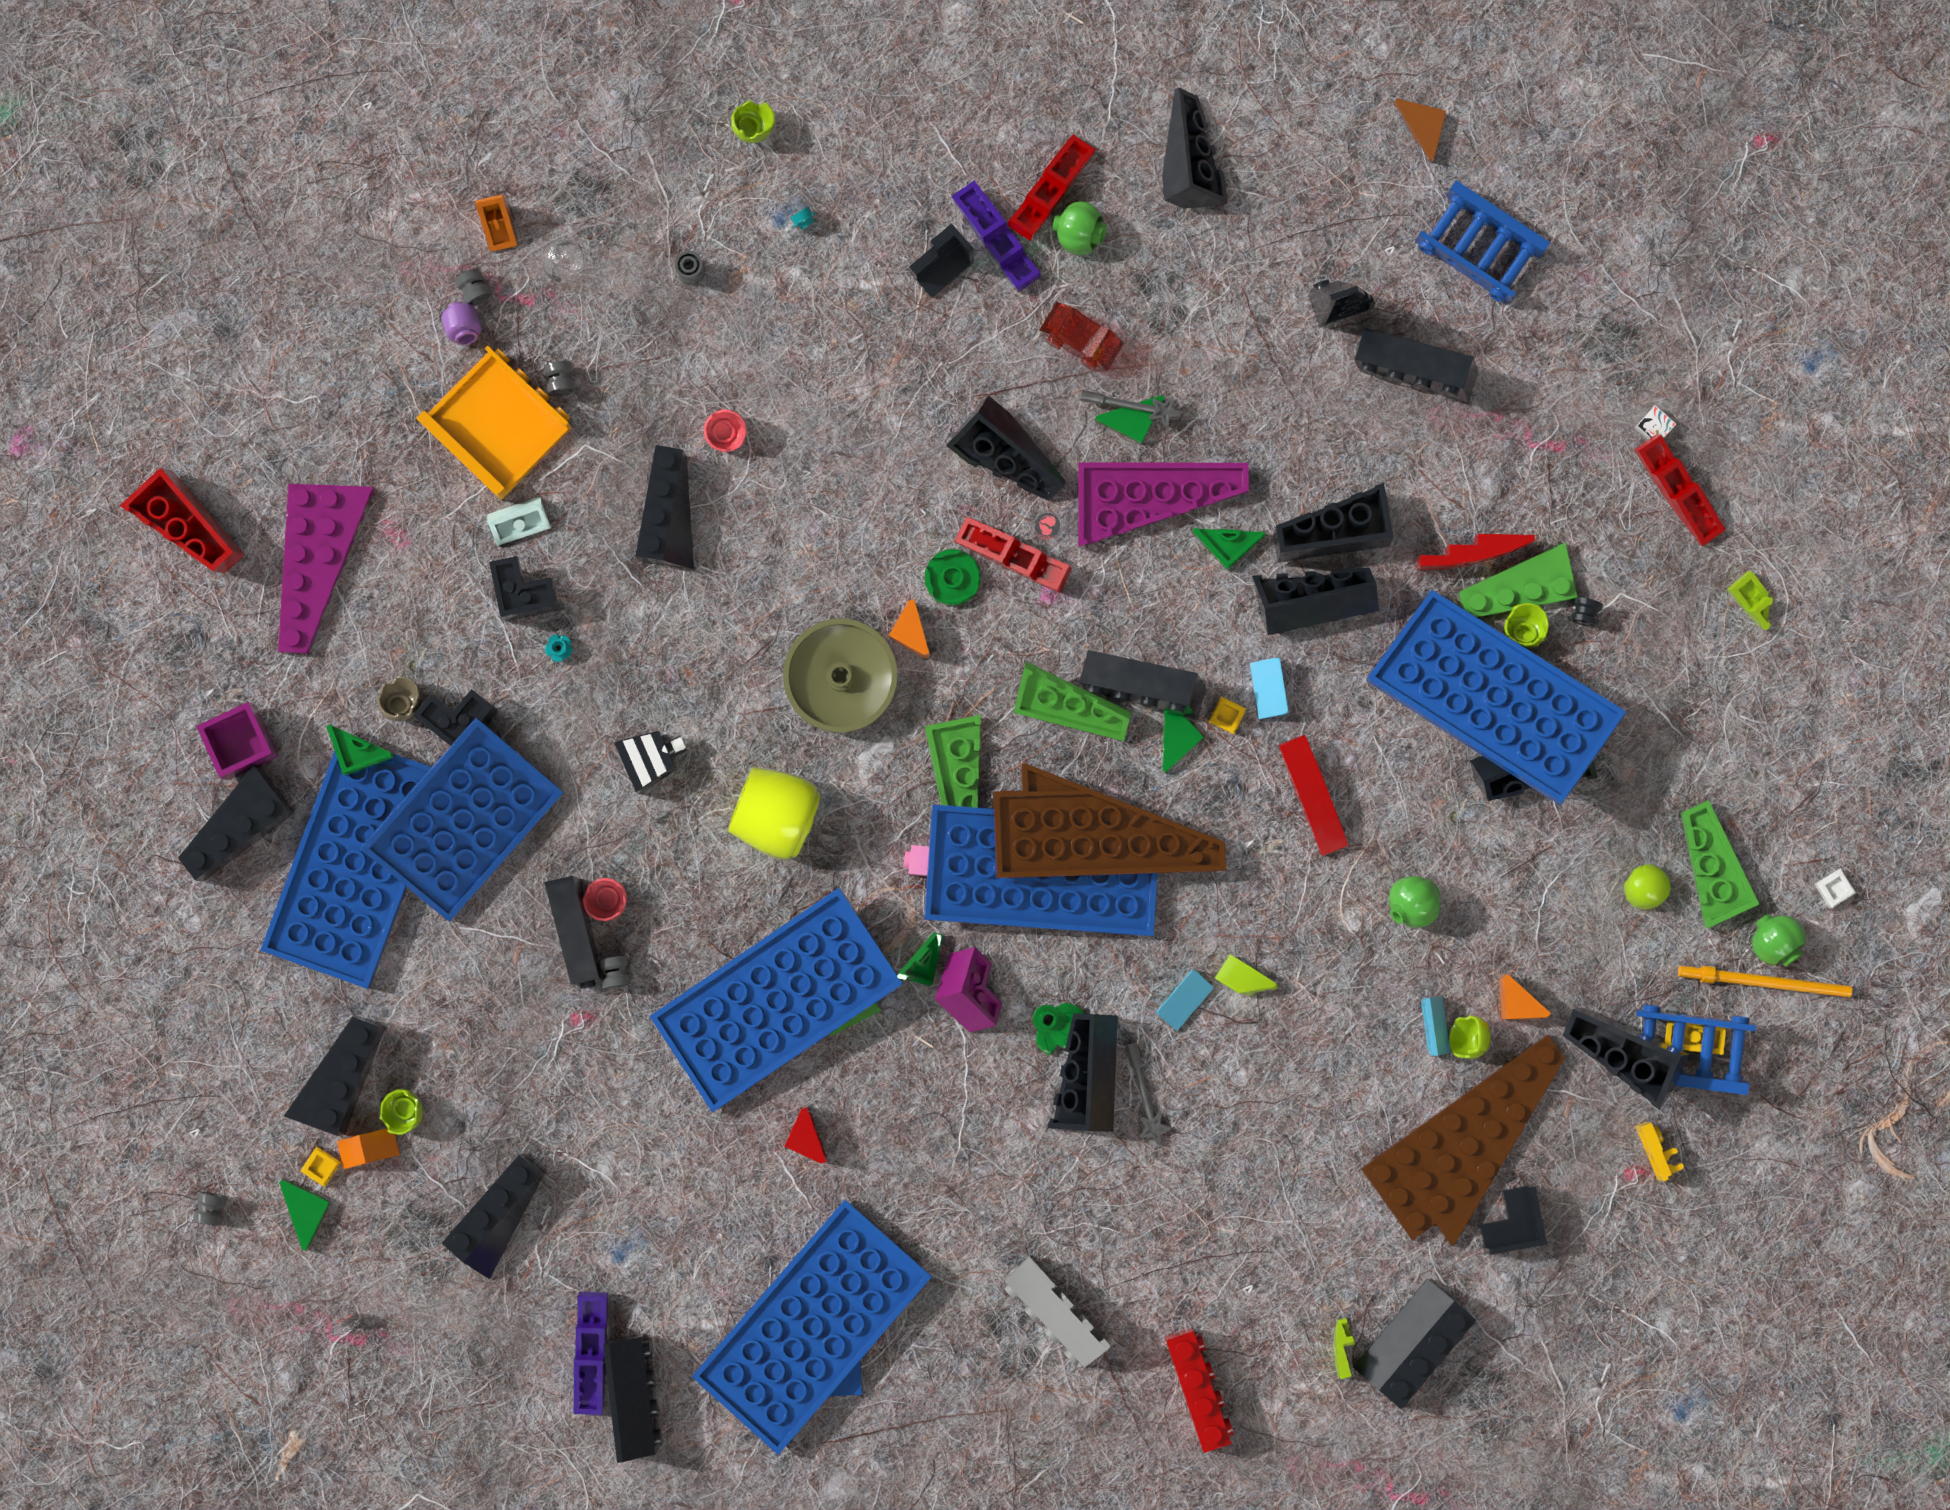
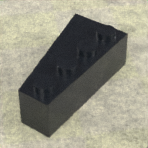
M253 765L178 858L195 881L205 882L295 814V812L261 767Z

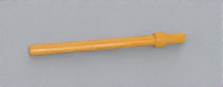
M1679 965L1678 977L1700 979L1702 983L1713 984L1714 981L1848 998L1852 995V986L1716 970L1713 966L1702 965L1701 968Z

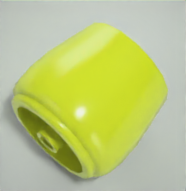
M752 767L736 804L727 832L771 857L781 860H788L791 857L795 858L799 854L807 834L810 832L821 794L812 782L789 773Z

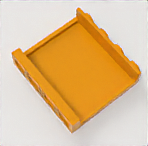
M487 346L485 350L488 353L428 413L423 411L416 419L486 487L502 500L556 446L572 427L567 422L570 417L559 406L553 409L547 403L550 398L539 387L534 390L527 384L530 379L522 370L517 368L514 371L507 365L510 359L501 350L497 349L494 352Z

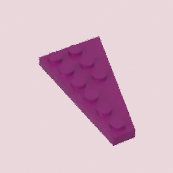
M1078 462V548L1248 493L1249 463Z
M288 483L278 641L279 653L309 654L321 625V618L325 608L329 605L336 581L339 580L354 543V536L358 526L366 513L365 509L368 501L374 493V487Z

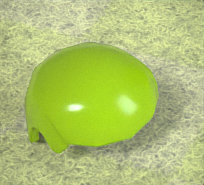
M749 100L743 105L736 107L731 115V129L733 133L747 143H758L766 140L775 125V112L766 102L756 104Z
M1532 603L1519 604L1513 607L1504 625L1505 636L1526 649L1539 646L1546 638L1549 629L1547 613L1539 605Z
M1653 864L1638 866L1624 883L1626 899L1635 908L1644 911L1657 908L1670 894L1669 876L1661 867Z
M1473 1015L1457 1018L1450 1029L1449 1035L1450 1050L1454 1056L1476 1059L1484 1055L1490 1046L1492 1036L1489 1024L1481 1017Z
M397 1089L387 1094L382 1101L380 1120L385 1123L389 1133L396 1135L406 1134L416 1129L422 1121L424 1115L423 1104L419 1097L411 1090Z

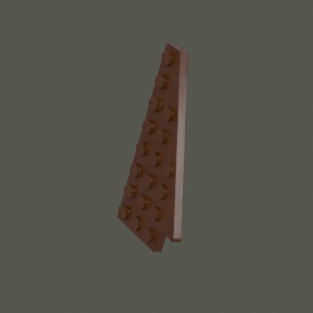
M1020 764V791L993 792L996 879L1226 871L1224 841L1029 764Z
M1549 1035L1543 1036L1360 1168L1412 1241L1433 1225H1436L1451 1246L1457 1242L1565 1059Z

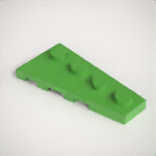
M1566 542L1460 591L1458 594L1461 608L1480 618L1511 612L1513 607L1524 603L1543 606L1574 600L1577 597Z
M1026 661L1013 713L1124 741L1131 712Z
M981 715L925 726L941 805L978 808Z
M1705 801L1681 812L1705 929L1759 905L1710 801Z

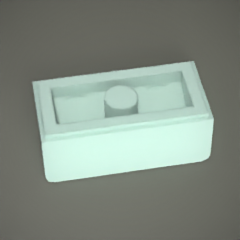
M541 497L487 515V522L497 546L551 528Z

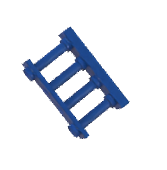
M1456 180L1446 195L1450 199L1449 202L1451 204L1432 232L1428 235L1421 230L1415 243L1419 245L1418 248L1423 253L1429 256L1435 255L1489 291V296L1497 302L1503 303L1504 301L1509 304L1516 294L1509 289L1529 258L1534 256L1540 258L1551 242ZM1465 209L1473 214L1474 220L1452 251L1440 243L1439 240L1458 212ZM1489 225L1497 230V236L1477 266H1475L1462 256L1481 228ZM1512 240L1520 246L1521 251L1499 282L1485 272L1505 243Z
M1643 1004V1009L1637 1008L1636 1016L1645 1017L1643 1034L1653 1039L1655 1038L1657 1019L1674 1021L1671 1047L1683 1051L1686 1023L1704 1025L1699 1069H1696L1695 1074L1685 1073L1683 1068L1675 1086L1748 1095L1749 1082L1743 1080V1075L1740 1074L1745 1031L1756 1030L1755 1023H1749V1017L1732 1015V1020L1662 1012L1661 1006ZM1716 1026L1734 1029L1729 1073H1725V1078L1713 1076V1071H1711Z

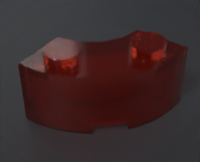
M1059 302L1054 304L1039 329L1040 332L1048 337L1046 342L1050 346L1058 350L1061 348L1081 359L1080 363L1093 371L1096 367L1108 371L1124 345V342L1109 328L1092 321L1076 308Z

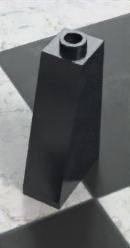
M568 876L544 882L570 984H579V989L596 986L595 980L603 978L589 915L582 903L584 891L581 878Z

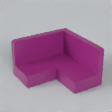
M976 947L949 954L935 1000L968 1032L996 1026L1002 1007V1002L986 987L992 963Z

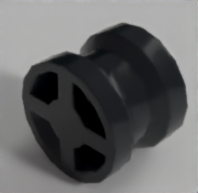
M1576 597L1574 601L1576 609L1571 614L1570 621L1587 627H1598L1599 620L1597 616L1598 612L1603 608V603L1588 598Z

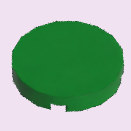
M946 549L937 553L928 563L925 570V586L929 595L937 602L947 606H959L970 601L977 593L980 586V569L976 560L967 553L958 549Z

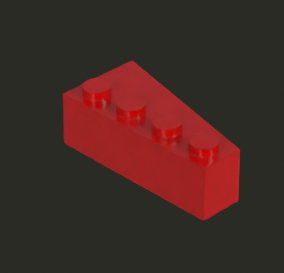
M160 467L119 505L214 572L225 574L245 555L174 471Z

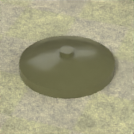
M830 619L817 623L805 630L789 649L783 668L785 692L796 713L813 727L831 733L858 731L877 721L890 706L898 682L895 657L886 640L870 626L851 619Z

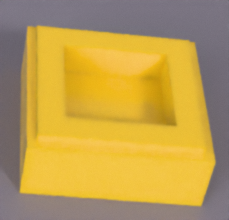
M1221 696L1208 723L1234 735L1246 708Z
M318 1146L312 1152L301 1172L323 1187H326L342 1162Z

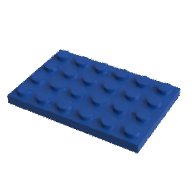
M475 718L361 846V849L450 922L564 792L478 718Z

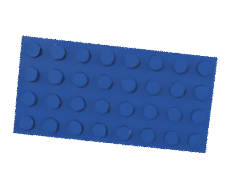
M1432 589L1367 677L1368 683L1560 806H1562L1626 714L1625 710Z
M334 750L260 951L370 989L407 887L361 849V846L430 770V766L394 754V759L344 776Z
M932 804L924 920L1154 936L1158 873L996 879L993 809Z
M839 887L649 1017L713 1113L904 983L901 979L897 978V972Z
M845 1199L691 1377L779 1455L932 1278V1275Z

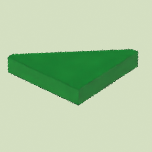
M1156 396L1138 403L1154 406L1153 399L1163 403L1165 396ZM1124 407L1097 415L1095 418V422L1139 444H1142L1154 420H1149L1153 413Z
M1198 528L1192 530V533L1226 570L1266 536L1264 531Z
M1164 710L1162 771L1164 773L1204 738L1184 715Z
M333 725L326 726L344 776L395 758L394 754Z
M933 932L898 973L897 978L932 987L944 935Z
M281 1179L279 1184L301 1249L307 1251L331 1201L285 1179Z

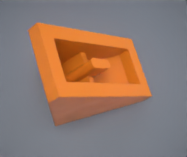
M503 194L475 200L490 252L517 246L510 207Z
M912 599L907 602L890 632L889 638L917 655L929 658L930 654L915 600Z
M1503 974L1499 978L1501 1019L1547 1018L1551 1014L1510 975Z
M388 1128L337 1141L343 1169L401 1155L396 1134L389 1133Z

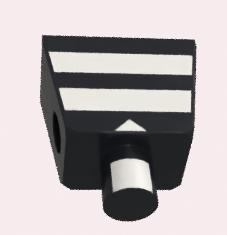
M660 731L614 742L635 792L638 794L645 792L675 772L677 766L673 757L688 751L681 735L666 742Z

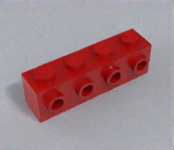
M1189 1328L1165 1336L1164 1338L1203 1453L1230 1445L1229 1436L1234 1435L1229 1418L1223 1419L1220 1408L1225 1405L1220 1391L1213 1390L1210 1380L1215 1379V1375L1210 1361L1204 1363L1201 1352L1206 1349L1201 1334L1195 1335L1193 1329Z

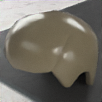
M396 676L393 682L383 684L377 698L379 711L386 719L401 722L412 718L421 706L418 685L411 678Z

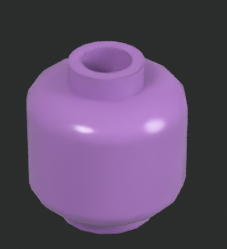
M460 301L451 303L441 316L447 338L458 345H468L475 342L482 331L477 310L471 304Z

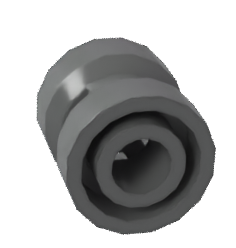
M684 251L677 256L675 269L679 279L688 285L699 283L705 276V267L701 257L693 251Z
M479 268L465 271L455 279L458 289L464 293L465 303L473 306L487 301L492 296L489 286L483 282L484 277Z
M556 361L544 365L545 375L549 379L547 384L548 395H566L576 391L575 382L571 379V373L573 372L572 362Z
M627 955L599 960L600 969L604 973L602 979L603 988L631 984V977L626 970L628 965Z
M199 1191L197 1197L199 1206L198 1210L194 1212L192 1221L221 1226L223 1220L221 1211L222 1207L226 1205L227 1196Z

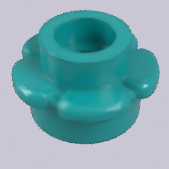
M809 206L805 207L790 217L794 224L792 227L796 228L799 226L803 230L815 222L812 216L816 214V211L812 212Z
M552 635L548 639V644L545 645V653L553 661L562 662L572 655V642L566 635ZM560 645L561 650H557L556 647Z

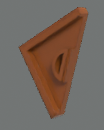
M1396 98L1394 106L1397 107L1412 136L1421 146L1428 158V162L1433 163L1446 111Z

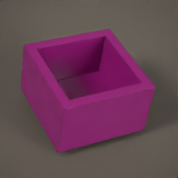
M246 702L196 726L215 770L221 779L228 781L249 771L253 765L260 766L279 757L258 707L253 703Z

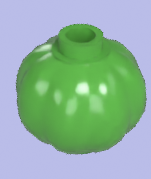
M1079 201L1069 205L1061 215L1057 214L1055 216L1053 231H1057L1058 240L1063 249L1073 255L1081 256L1091 253L1097 245H1102L1107 231V224L1103 223V217L1094 205Z
M1421 876L1404 877L1396 881L1389 893V907L1392 919L1396 923H1403L1410 928L1426 927L1436 921L1441 908L1440 891L1433 881Z
M1767 914L1755 923L1758 929L1752 938V946L1757 957L1764 963L1775 966L1782 962L1786 967L1804 954L1800 948L1806 944V932L1797 919L1787 915L1772 917L1770 914Z

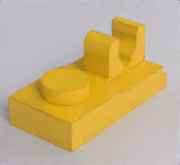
M1667 1020L1664 1044L1672 1046L1674 1021ZM1686 1023L1683 1050L1701 1052L1704 1025ZM1716 1026L1713 1054H1724L1725 1027Z
M1644 1122L1635 1126L1657 1180H1669L1668 1176L1684 1168L1683 1163L1667 1164L1670 1156L1678 1153L1676 1148L1663 1150L1661 1142L1664 1140L1658 1126L1653 1127L1651 1122Z

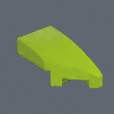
M1747 571L1728 587L1727 591L1763 630H1768L1770 628V622H1768L1769 609L1773 603V597H1769L1768 591L1754 573Z
M1231 954L1215 977L1223 985L1240 995L1245 994L1247 997L1269 989L1271 991L1276 990L1279 986Z
M1346 1318L1337 1320L1334 1333V1361L1336 1373L1340 1379L1352 1377L1344 1347L1354 1345L1355 1342L1350 1334Z

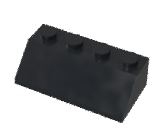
M1426 1279L1353 1365V1368L1398 1408L1402 1409L1476 1322V1319L1434 1283Z
M645 1334L610 1338L603 1344L616 1459L617 1463L655 1455L659 1451L658 1446H662L663 1441L661 1428L656 1429L655 1417H659L658 1400L652 1398L651 1388L656 1387L654 1370H649L648 1358H652L651 1341H646Z

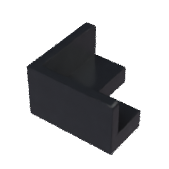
M951 223L930 241V249L909 266L910 275L933 298L974 264V249Z
M518 556L489 562L500 617L505 622L561 610L560 604L556 599L551 577L524 583Z
M471 689L454 710H451L433 694H430L413 716L451 746L475 718H478L483 724L487 725L498 712V709Z
M1525 1185L1501 1190L1507 1219L1479 1224L1484 1253L1494 1255L1546 1245L1547 1240L1536 1187Z

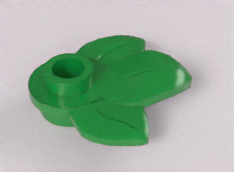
M1062 1003L1056 1007L1045 1004L1039 1006L1034 1011L1032 1022L1037 1029L1036 1044L1042 1052L1051 1055L1057 1045L1066 1048L1073 1013L1085 1014L1081 1008L1071 1003ZM1050 1014L1052 1017L1051 1022L1044 1024V1016Z

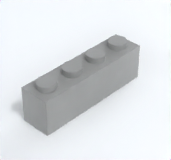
M1030 1255L1004 1279L1007 1284L1004 1288L1015 1301L1020 1298L1028 1306L1024 1311L1035 1323L1039 1319L1047 1327L1044 1331L1045 1334L1055 1344L1060 1341L1067 1348L1064 1354L1075 1366L1080 1362L1085 1368L1111 1347L1109 1340Z

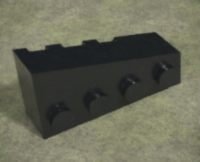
M1367 328L1364 329L1354 359L1357 368H1360V371L1364 374L1371 376L1378 374L1393 382L1405 383L1465 404L1469 403L1478 376V369L1473 356Z
M1384 483L1376 485L1373 489L1363 493L1359 492L1351 495L1350 498L1326 505L1315 512H1309L1276 525L1273 539L1277 562L1390 547L1394 536Z
M1091 650L1087 651L1079 681L1084 690L1099 697L1106 695L1113 697L1114 700L1119 702H1132L1151 709L1166 710L1198 720L1206 687L1198 673Z
M352 1017L284 1114V1117L335 1136L345 1135L386 1027L361 1017Z

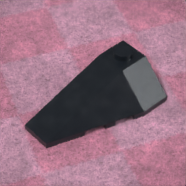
M1178 87L1174 92L1162 173L1164 199L1183 209L1224 206L1227 204L1225 178L1222 170H1217L1213 156L1217 153L1214 145L1209 144L1204 132L1208 126L1197 95Z
M1329 280L1320 281L1313 285L1314 288L1310 290L1308 295L1319 327L1372 310L1376 303L1374 297L1360 287L1339 280L1331 283Z
M989 395L970 414L946 445L968 464L976 468L978 465L993 471L992 475L1000 479L1004 476L1015 481L1019 488L1047 501L1066 484L1065 479L1011 413Z

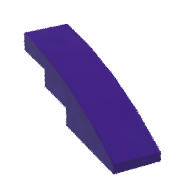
M975 180L951 196L975 234L1018 293L1041 277L1039 270L1024 252L1023 246L1007 227L1004 218Z
M579 1291L573 1414L603 1415L606 1375L603 1344L607 1342V1292Z

